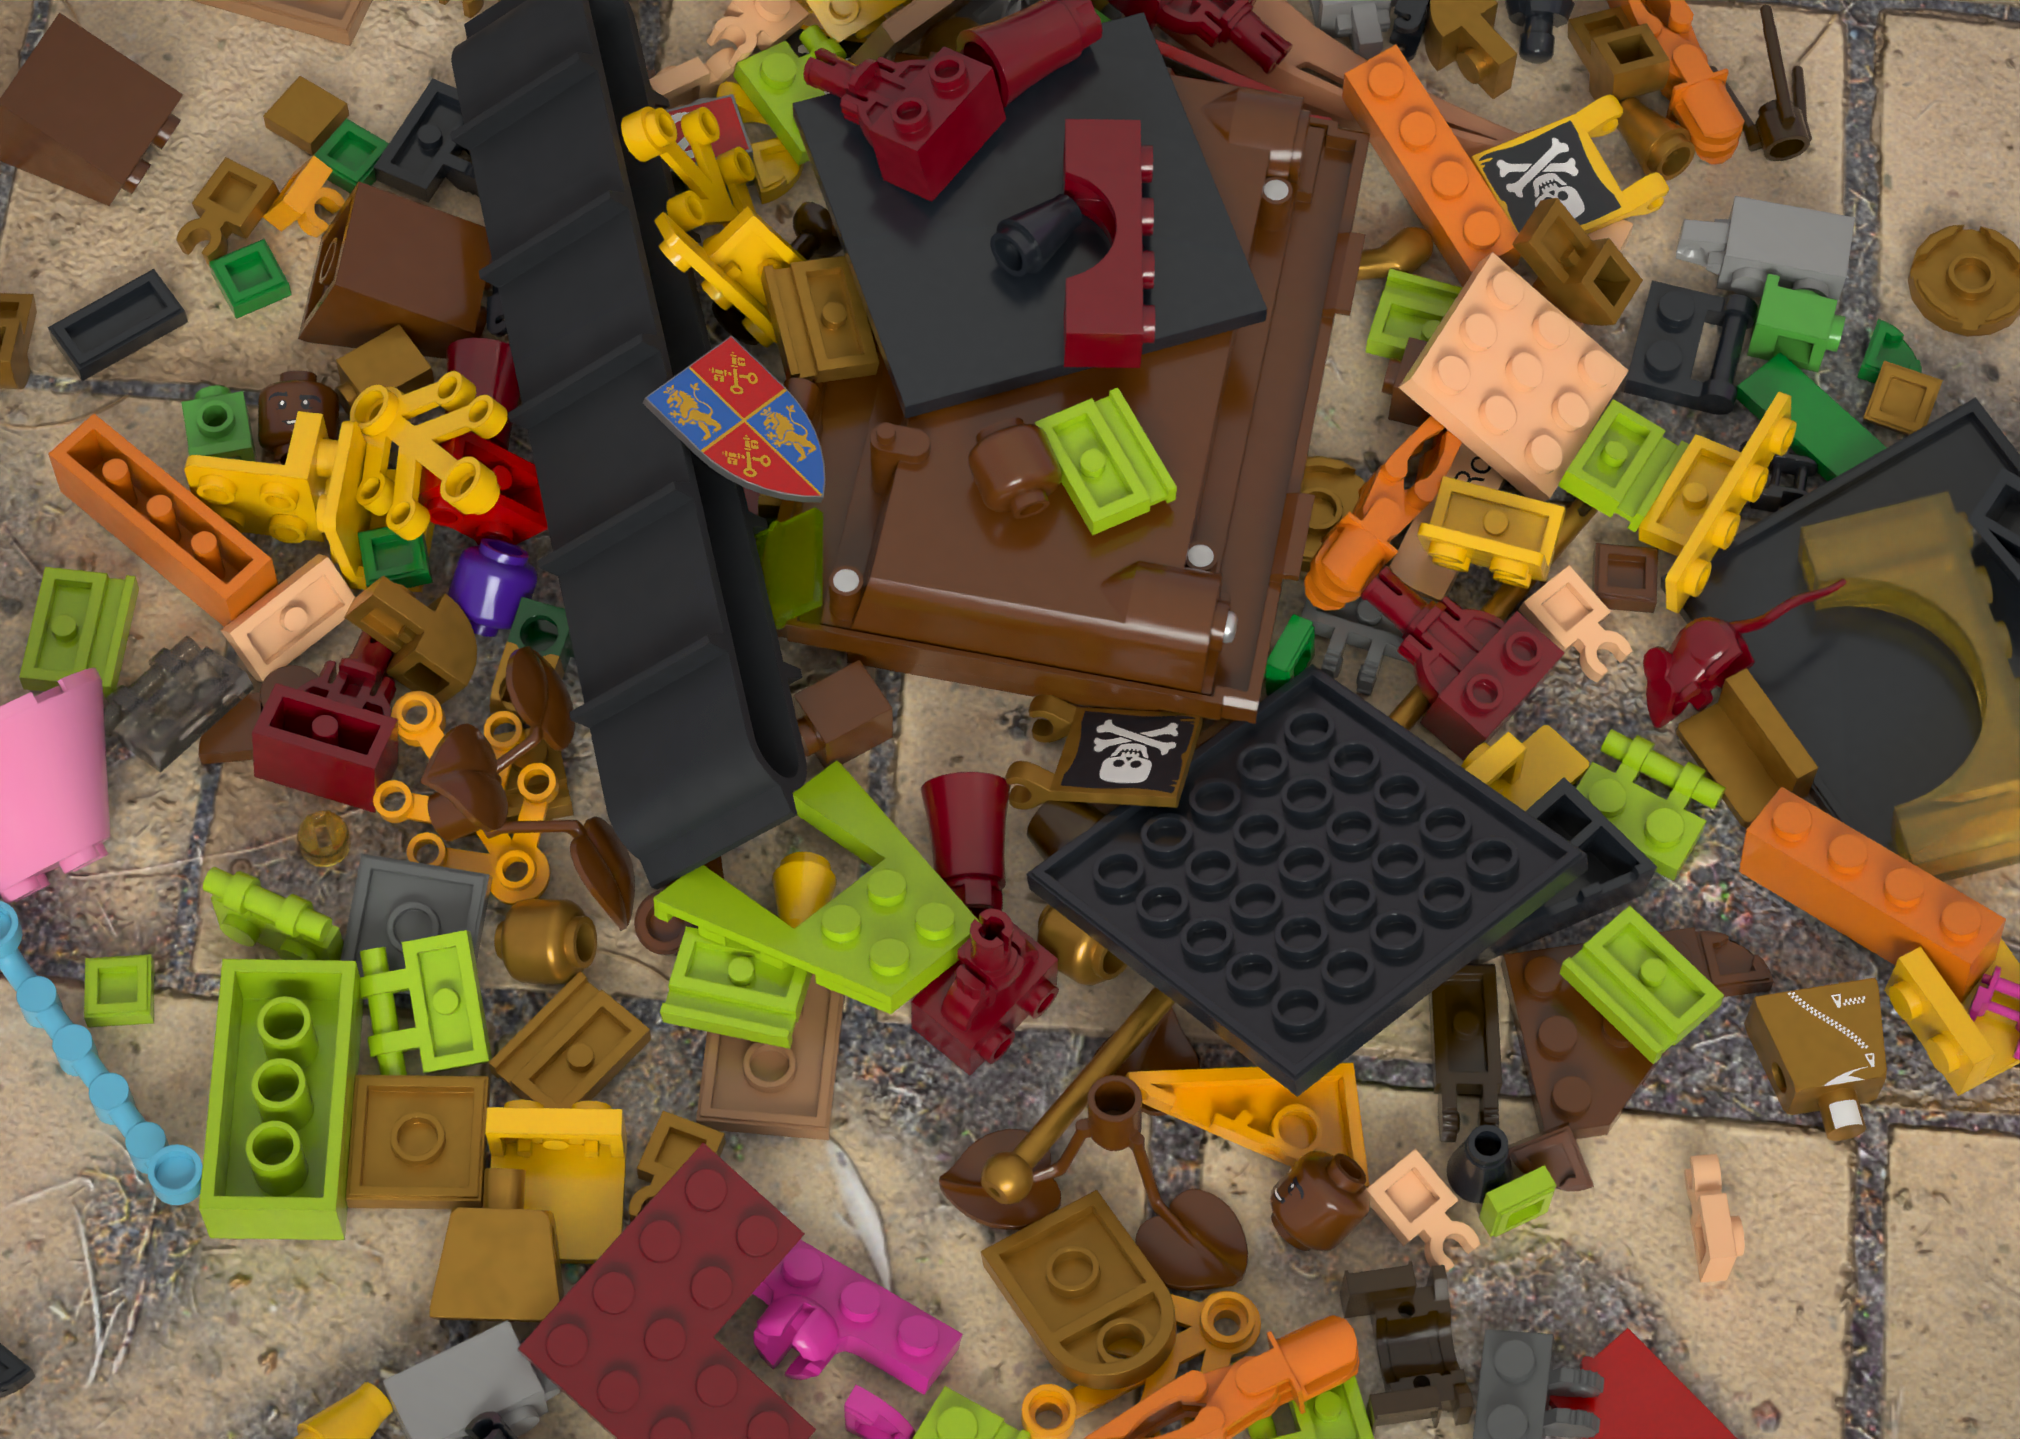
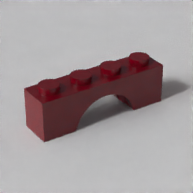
M1065 119L1063 194L1071 197L1079 206L1081 213L1093 220L1104 231L1112 247L1106 256L1094 267L1066 278L1064 300V367L1140 368L1143 343H1154L1155 305H1143V289H1154L1155 256L1154 251H1142V236H1153L1154 199L1142 198V183H1152L1153 145H1141V120Z

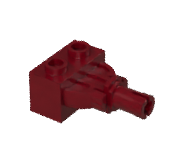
M1107 0L1126 17L1144 12L1151 30L1159 24L1172 32L1184 35H1197L1211 48L1222 41L1224 43L1231 41L1256 62L1266 74H1270L1276 68V64L1279 65L1285 59L1293 46L1252 11L1256 0Z
M944 46L931 61L916 59L896 63L880 56L876 61L870 58L859 65L843 59L829 50L820 48L814 52L816 59L810 57L804 67L803 75L806 84L840 97L841 113H843L844 118L860 125L865 138L874 148L883 180L931 202L1006 120L993 67Z
M1386 566L1379 573V577H1375L1360 597L1364 601L1367 600L1403 633L1401 638L1404 641L1398 647L1397 652L1414 666L1418 687L1431 704V707L1420 723L1464 761L1476 747L1491 740L1545 681L1565 652L1518 611L1505 623L1488 612L1462 609L1447 595L1437 604L1433 600L1428 604L1395 575L1391 568Z
M362 630L349 658L341 659L338 674L336 662L329 660L325 662L318 678L304 683L297 689L275 683L252 730L254 777L376 813L377 810L373 803L374 794L382 783L392 779L398 766V719L391 717L392 711L390 707L397 689L395 682L391 678L384 676L381 683V679L394 652Z
M990 908L984 910L979 914V922L976 919L973 920L970 926V938L958 949L957 958L959 961L922 989L911 1001V1028L969 1076L985 1060L989 1064L999 1060L1014 1041L1015 1033L1013 1031L1029 1015L1033 1019L1040 1017L1050 1007L1059 992L1057 987L1058 958L1020 929L1005 912L999 909Z

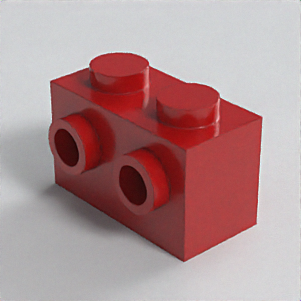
M472 432L438 444L457 460L464 457H474L495 473L500 487V495L496 504L488 512L481 515L463 514L446 502L440 493L442 480L422 465L418 502L428 509L430 522L450 527L474 539L479 546L481 540L485 538L517 545L548 529L535 464Z

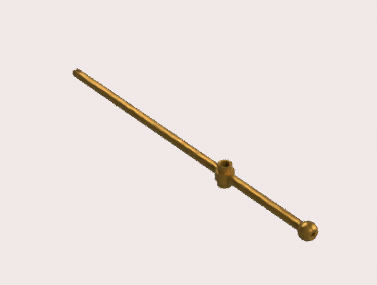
M1578 498L1569 506L1565 512L1551 565L1598 512L1597 509L1591 506L1583 516H1580L1577 510L1584 502ZM1531 579L1529 588H1520L1503 583L1480 610L1495 615L1504 621L1538 581ZM1416 684L1388 717L1410 731L1431 704L1423 696L1418 684ZM1154 987L1012 1152L996 1153L987 1159L981 1172V1184L989 1196L1002 1204L1018 1203L1027 1197L1033 1185L1032 1169L1088 1105V1092L1091 1086L1105 1076L1114 1075L1176 1002Z

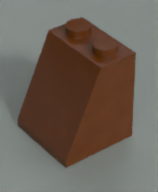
M59 12L0 98V161L110 206L121 189L131 195L133 194L151 166L142 157L151 144L162 150L179 125L181 119L173 115L172 112L183 94Z
M358 182L321 237L298 339L308 343L358 348L393 327L400 325L423 356L446 359L447 347L452 342L465 338H480L486 325L487 307L482 306L481 302L484 290L488 291L491 284L480 279L479 270L493 262L486 227Z

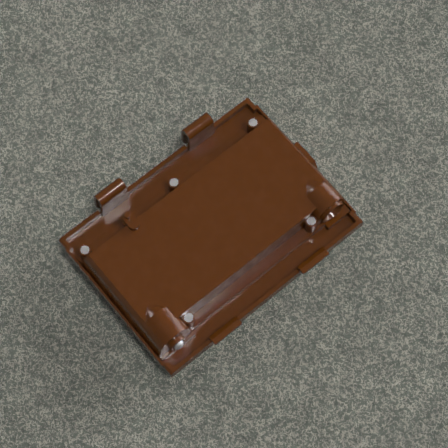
M930 51L929 57L896 52L894 62L898 63L916 59L931 61L938 52ZM1167 67L1267 307L1266 321L1142 354L1140 368L1094 367L906 419L871 325L870 329L879 359L876 375L815 383V379L812 381L803 378H789L785 380L783 386L794 396L806 412L819 439L825 463V490L821 503L784 499L781 501L763 571L777 636L787 638L789 642L847 652V663L852 664L860 660L863 666L1031 697L1043 694L1052 695L1069 704L1091 708L1160 712L1166 710L1187 715H1199L1215 720L1225 718L1255 724L1284 579L1299 581L1315 495L1301 493L1335 316L1336 314L1350 316L1366 234L1354 233L1352 229L1367 158L1370 133L1338 128L1339 122L1310 117L1311 111L1303 110L1304 97L1178 76L1174 74L1172 68ZM832 222V234L838 237ZM1118 387L1177 486L1175 501L1168 504L1165 500L1150 506L1149 512L1092 536L1062 482L1048 496L1050 505L1033 516L1016 519L1012 512H995L987 508L969 468L968 455L977 444L976 435L985 427L995 422L1014 417L1023 419L1025 424L1035 425L1036 421L1093 398L1094 402L1109 396L1110 390Z

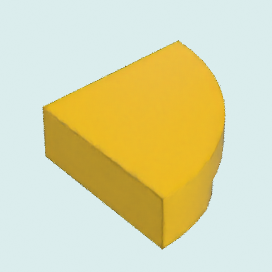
M778 137L750 144L753 151V165L755 169L754 183L762 205L774 201L787 193L798 181L804 168V163L798 166Z

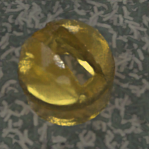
M329 810L317 811L306 815L299 825L297 833L298 845L302 856L310 864L318 867H329L338 864L348 855L351 848V837L347 824L339 815ZM326 827L332 845L319 848L315 829Z

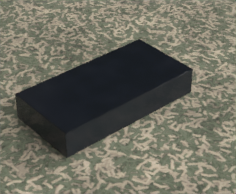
M152 269L49 326L48 330L53 342L81 381H84L188 323L183 307L155 269Z

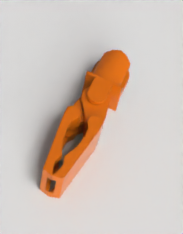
M1607 0L1609 8L1621 6L1632 27L1647 23L1670 60L1668 81L1665 87L1660 90L1661 94L1670 101L1666 118L1672 122L1678 121L1681 127L1689 131L1691 136L1690 142L1694 145L1700 159L1709 164H1723L1730 159L1738 147L1745 120L1726 90L1725 84L1729 72L1728 69L1725 68L1713 73L1710 68L1707 55L1700 48L1691 25L1694 14L1685 0Z
M1432 416L1364 482L1358 490L1359 499L1353 512L1349 511L1320 541L1323 544L1314 555L1310 563V571L1304 579L1305 594L1313 606L1324 611L1339 610L1346 603L1356 601L1381 569L1398 553V550L1390 544V541L1421 513L1439 492L1442 478L1447 475L1462 442L1450 431L1447 430L1444 433L1443 429L1445 427ZM1434 437L1431 449L1419 460L1417 478L1414 485L1404 490V477L1408 472V460L1416 457L1423 450L1424 441Z
M1331 1315L1314 1321L1281 1338L1275 1339L1271 1331L1267 1332L1270 1350L1258 1356H1245L1232 1365L1203 1374L1200 1371L1191 1370L1163 1386L1084 1439H1231L1256 1421L1270 1417L1279 1406L1294 1400L1300 1413L1303 1414L1306 1412L1304 1403L1309 1399L1345 1383L1358 1373L1360 1359L1354 1328L1346 1319ZM1185 1417L1195 1418L1194 1421L1178 1430L1149 1438L1173 1422Z

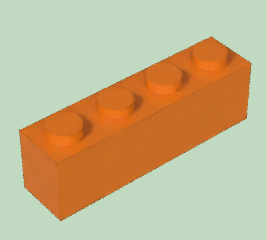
M1397 44L1344 73L1343 101L1362 131L1370 133L1369 142L1420 222L1431 235L1434 244L1461 286L1464 287L1479 262L1492 252L1511 269L1519 265L1521 255L1512 245L1518 236L1517 231Z
M92 414L48 453L60 492L222 626L228 625L278 586L271 557L96 414Z
M1781 787L1746 830L1739 868L1740 873L1893 965H1896L1899 957L1921 946L1961 1004L1995 961L2006 918L1787 789Z

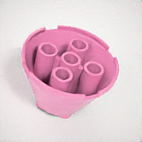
M96 668L85 669L58 680L60 686L49 689L35 697L30 692L0 706V896L7 904L14 901L16 903L51 885L45 873L59 866L64 874L71 871L76 872L108 855L103 842L111 837L102 679Z

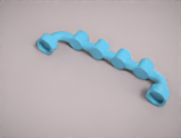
M0 901V970L16 991L17 1002L26 1022L33 1027L43 1028L52 1039V1047L61 1069L68 1075L79 1076L87 1086L89 1098L97 1117L105 1124L116 1125L125 1137V1145L134 1167L138 1171L148 1174V1179L155 1195L161 1201L170 1205H184L195 1200L200 1195L203 1169L199 1155L188 1146L169 1145L163 1129L158 1124L147 1122L135 1107L134 1098L125 1078L108 1071L99 1059L97 1048L89 1030L82 1025L73 1024L63 1010L62 1002L53 982L46 977L37 976L18 949L23 936L22 926L15 910L9 904Z

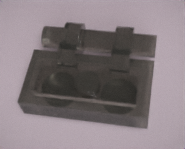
M185 636L170 650L165 647L159 650L149 659L150 668L129 687L120 685L106 698L108 705L104 708L105 736L110 738L115 733L123 747L159 772L167 768L254 689L251 680L244 670L208 646L201 650L198 644L189 636Z

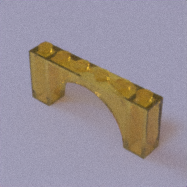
M1948 491L1801 527L1798 559L1809 592L1828 587L1841 579H1846L1847 581L1843 587L1832 594L1813 601L1815 610L1842 606L1868 607L1888 611L1910 619L1931 631L1952 649L1972 679L1978 695L1982 717V731L1973 751L1964 764L1939 787L1915 800L1894 806L1890 829L1897 855L1943 882L2020 863V677L2014 678L2008 662V658L2012 657V645L2007 627L2003 621L1994 622L1988 603L1993 601L1988 573L1984 566H1974L1969 549L1973 548L1974 541L1972 530L1967 521L1968 517L1965 512H1955Z

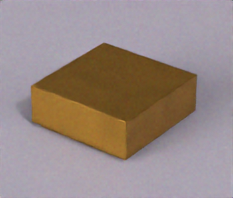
M299 76L263 115L267 129L313 156L349 116V110L346 102L304 77Z
M1884 361L1863 421L1909 436L1927 425L1943 380Z

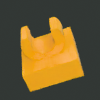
M312 156L293 172L263 218L281 232L297 220L300 228L306 234L313 237L320 236L327 230L329 225L316 215L315 204L322 205L327 211L334 214L345 203L343 197L336 190L322 187L333 170L317 157Z

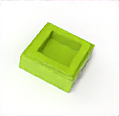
M151 954L85 958L84 1019L88 1028L154 1024L155 963Z
M1544 1165L1486 1193L1479 1219L1490 1237L1504 1234L1548 1212L1556 1183L1546 1166Z

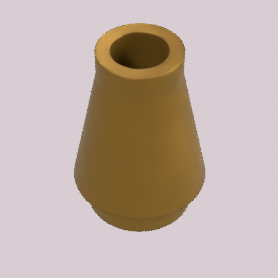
M1635 97L1628 98L1620 103L1623 108V114L1620 118H1617V129L1646 175L1655 172L1660 173L1665 181L1680 175L1689 166L1695 154V147L1690 142L1691 136L1689 131L1646 107Z

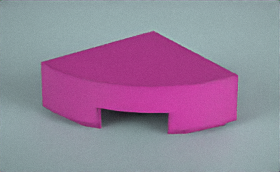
M855 1384L844 1404L845 1428L848 1432L862 1439H913L916 1434L914 1428L898 1411L879 1397Z

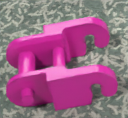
M1996 966L1992 976L1983 974L1981 983L1988 986L1987 988L1979 986L1968 1014L1975 1022L1977 1016H1983L1986 1010L2017 1021L2016 1030L2020 1032V1012L1991 1001L1994 990L2020 1000V985L2001 978V967ZM2020 1037L2013 1054V1058L2020 1060Z

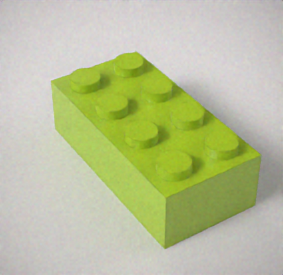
M222 959L199 1211L210 1238L345 1240L348 1208L346 1188L355 1075H358L364 1005V999L360 997V974L356 961Z

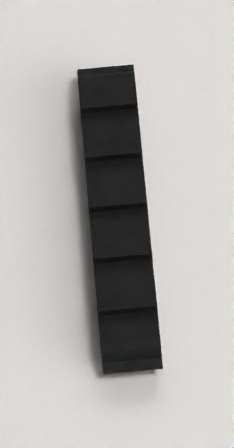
M501 0L464 24L467 39L455 46L452 51L451 62L464 125L451 132L450 135L453 142L468 149L471 155L493 261L479 270L480 279L497 287L499 290L522 405L510 411L508 417L510 422L528 430L553 552L538 560L539 568L558 576L584 704L570 711L571 721L590 728L606 810L615 833L628 851L640 860L651 888L659 889L797 816L792 792L804 785L807 778V762L789 685L803 678L800 668L783 661L754 536L768 528L766 519L748 510L744 488L741 485L725 478L710 468L643 404L645 397L711 350L693 267L691 266L685 273L682 272L663 254L658 246L664 241V238L654 220L662 212L668 215L667 201L676 196L670 167L660 155L645 162L637 160L627 148L622 136L621 122L625 116L647 106L654 109L670 107L668 98L651 89L632 8L628 0ZM693 230L686 232L698 244L701 243L700 234Z

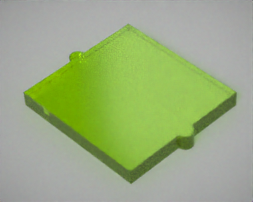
M814 507L784 522L775 520L768 529L754 535L775 627L778 630L785 626L786 621L822 606L823 512Z

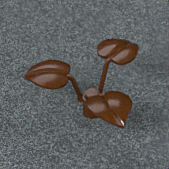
M530 645L514 650L508 659L506 685L517 713L525 723L531 726L528 736L496 760L491 744L475 726L464 723L446 733L436 746L420 781L423 785L436 791L430 794L427 806L430 820L436 832L449 842L479 830H483L489 839L506 833L564 832L570 834L574 838L570 844V855L579 877L591 895L619 927V930H625L630 923L633 911L635 876L629 852L610 824L598 816L587 819L584 826L578 820L506 821L508 801L501 785L502 779L498 774L536 747L542 741V738L555 751L566 749L571 743L575 732V722L571 721L569 713L574 710L573 703L561 677L552 665L537 651L533 650Z
M1172 1007L1114 1075L1105 1076L1091 1086L1088 1092V1118L1080 1119L1076 1122V1131L1056 1163L1051 1165V1153L1048 1150L1032 1169L1033 1185L1027 1197L1013 1204L999 1203L989 1196L981 1184V1172L987 1159L996 1153L1012 1152L1028 1134V1132L1021 1129L998 1130L983 1136L969 1146L957 1162L939 1177V1186L942 1193L965 1216L988 1227L1015 1231L1021 1230L1059 1209L1061 1206V1191L1054 1178L1066 1173L1086 1138L1091 1137L1097 1145L1109 1151H1120L1129 1147L1133 1151L1150 1206L1158 1215L1146 1220L1139 1227L1135 1243L1166 1287L1181 1291L1231 1287L1242 1281L1246 1273L1248 1263L1247 1242L1242 1226L1232 1209L1217 1196L1200 1189H1188L1181 1192L1167 1207L1160 1196L1144 1147L1145 1138L1141 1134L1142 1112L1152 1116L1168 1114L1143 1104L1139 1087L1134 1081L1125 1077L1126 1074L1137 1071L1200 1069L1196 1052L1184 1034ZM1111 1036L1098 1048V1050L1096 1051V1053L1094 1054V1056H1095V1055L1098 1053V1051L1104 1046V1044L1111 1038Z

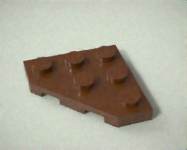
M1695 927L1659 932L1707 978ZM1585 943L1504 954L1501 968L1539 1132L1569 1122L1575 1139L1607 1135L1621 1116L1627 1103L1640 1085L1644 1084L1661 1058L1652 1064L1559 974L1562 963L1568 957L1572 958Z

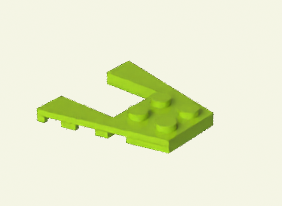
M838 761L832 763L793 793L797 816L873 868L795 929L704 865L680 877L653 898L654 916L658 919L669 922L674 916L698 926V935L726 946L730 940L755 949L760 952V960L782 970L790 964L815 974L816 984L888 1014L894 1013L959 961L957 958L958 949L970 938V926L973 920L976 919L978 921Z

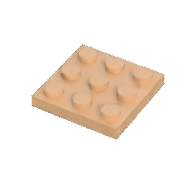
M1492 252L1479 262L1398 388L1525 497L1545 502L1553 495L1566 470L1583 446L1629 370Z

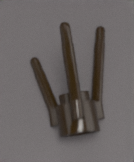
M1765 4L1760 8L1776 99L1765 103L1759 108V117L1754 124L1727 82L1725 86L1745 120L1742 131L1744 132L1748 149L1756 151L1762 148L1766 159L1784 161L1804 153L1810 146L1812 135L1807 122L1803 68L1798 65L1792 68V102L1790 100L1772 8ZM1710 66L1713 73L1718 71L1715 66Z

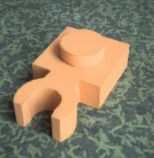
M732 0L724 13L725 17L717 21L706 42L710 46L715 45L722 39L733 42L737 46V50L729 64L735 68L736 63L748 58L756 46L763 51L785 41L802 27L809 13L796 0Z
M733 47L721 49L712 55L705 64L697 56L678 66H668L649 79L651 89L668 98L670 107L665 110L689 105L700 98H712L717 95L718 87L721 83L726 81L737 83L733 77L735 68L729 64L735 50Z
M1570 565L1526 599L1518 609L1531 624L1564 652L1574 646L1580 653L1579 661L1582 671L1594 682L1598 683L1608 672V669L1597 657L1598 650L1610 651L1620 663L1626 660L1632 652L1629 642L1621 634L1604 630L1600 626V623L1607 618L1611 611Z
M1416 1148L1366 1188L1370 1196V1207L1403 1246L1417 1235L1424 1241L1425 1258L1430 1267L1445 1265L1446 1273L1454 1267L1451 1259L1443 1251L1445 1239L1457 1241L1467 1254L1480 1245L1477 1234L1470 1226L1459 1221H1451L1445 1212L1459 1200Z
M1717 1154L1690 1156L1691 1169H1685L1684 1175L1686 1190L1693 1212L1690 1224L1700 1283L1727 1281L1737 1256H1743L1745 1243L1742 1221L1739 1216H1730L1727 1194L1722 1193L1721 1170Z

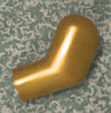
M1407 227L1401 229L1380 248L1363 250L1357 281L1387 278L1390 268L1412 274L1422 264H1425L1433 254L1431 235L1423 228Z

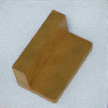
M1747 668L1725 679L1718 703L1683 720L1678 724L1676 730L1677 736L1699 767L1706 770V777L1726 787L1722 799L1740 825L1745 828L1751 825L1781 787L1802 799L1807 797L1819 768Z

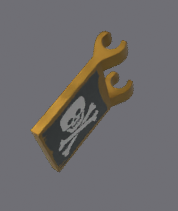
M1045 694L1033 698L1028 709L1029 716L1032 718L1043 717L1048 719L1041 718L1034 722L1031 730L1033 738L1042 743H1051L1066 736L1067 738L1055 774L1028 761H1015L1009 766L1005 776L1006 783L1010 785L1020 784L1014 786L1009 794V802L1013 808L1028 810L1044 804L1048 800L1178 807L1202 728L1201 716L1177 712L1083 708L1071 705L1055 696Z

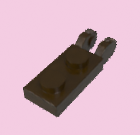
M1467 964L1429 994L1433 1093L1438 1094V1123L1441 1142L1457 1141V1134L1460 1131L1457 1094H1480L1478 1126L1493 1125L1499 1128L1498 1094H1500L1502 1087L1496 966L1495 964Z

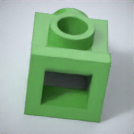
M1768 273L1758 305L1747 356L1769 361L1781 352L1798 368L1819 372L1825 350L1837 352L1846 317L1835 314L1838 300L1819 296L1817 293L1806 289L1792 290L1779 287L1780 276Z
M208 386L199 390L195 394L194 400L181 402L189 456L202 455L257 462L250 417L243 391L232 393L229 388L224 386Z

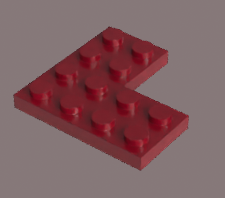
M702 1143L517 1348V1351L614 1439H809L816 1429L714 1338L805 1233L705 1143Z

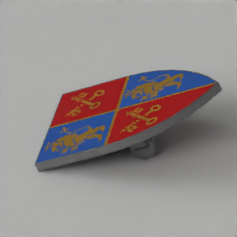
M732 335L644 398L643 404L697 457L725 478L747 489L779 499L798 502H822L825 490V463L819 439L810 419L794 396Z

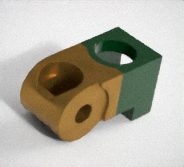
M522 597L494 679L489 708L491 714L498 711L512 712L520 719L521 723L527 724L517 713L507 690L506 667L510 655L514 650L530 645L533 650L537 651L552 665L561 679H563L570 657L575 658L565 609Z

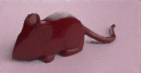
M1841 579L1819 590L1793 596L1765 614L1755 618L1731 622L1715 617L1694 619L1680 630L1668 651L1660 646L1649 649L1644 655L1643 668L1647 679V707L1653 726L1655 728H1662L1682 714L1689 703L1699 712L1704 710L1713 700L1711 693L1713 689L1717 686L1722 689L1726 678L1746 668L1749 670L1754 665L1755 660L1742 634L1763 629L1791 609L1832 594L1847 583L1846 579Z

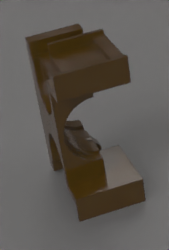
M1408 1261V1265L1356 1273H1349L1348 1270L1344 1272L1339 1294L1344 1319L1370 1315L1385 1388L1384 1393L1369 1395L1366 1413L1373 1436L1376 1426L1432 1418L1433 1427L1437 1428L1442 1411L1453 1413L1455 1426L1469 1424L1474 1402L1471 1390L1466 1382L1464 1369H1460L1455 1355L1451 1330L1452 1311L1445 1265L1431 1266L1426 1286L1416 1288L1417 1284L1412 1261ZM1400 1313H1407L1411 1317H1403Z

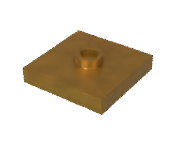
M355 1075L346 1188L348 1208H483L487 1150L485 1134L486 1113L490 1101L489 1076Z

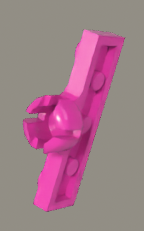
M801 1239L752 1293L769 1306L757 1320L758 1326L755 1328L753 1335L754 1345L760 1357L769 1367L774 1369L780 1364L791 1348L800 1353L785 1371V1377L790 1379L805 1380L819 1376L834 1355L845 1351L861 1357L925 1395L958 1351L963 1335Z

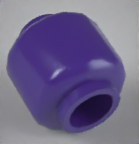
M485 538L481 540L480 546L468 547L460 554L447 595L463 610L475 634L496 637L499 629H511L521 598L532 599L538 580V573L528 562L529 554L522 548L501 540Z

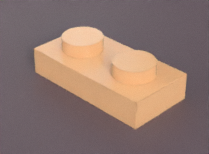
M317 554L222 628L221 632L253 678L263 683L271 672L287 666L345 620L344 616L355 596L329 557Z

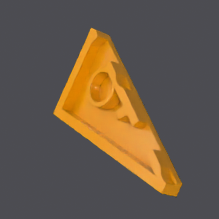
M1340 1063L1298 1097L1259 1067L1128 1072L1125 1076L1134 1081L1139 1087L1143 1104L1292 1167L1302 1156L1310 1151H1322L1333 1156L1338 1153L1347 1155L1364 1171L1366 1175V1183L1364 1185L1366 1188L1370 1186L1354 1063Z

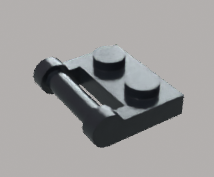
M1652 280L1624 393L1710 414L1726 415L1731 413L1737 398V389L1733 384L1746 330L1752 328L1755 323L1758 311L1756 302L1744 295L1733 294L1720 297ZM1705 322L1722 326L1710 378L1707 381L1701 382L1692 380L1691 374Z

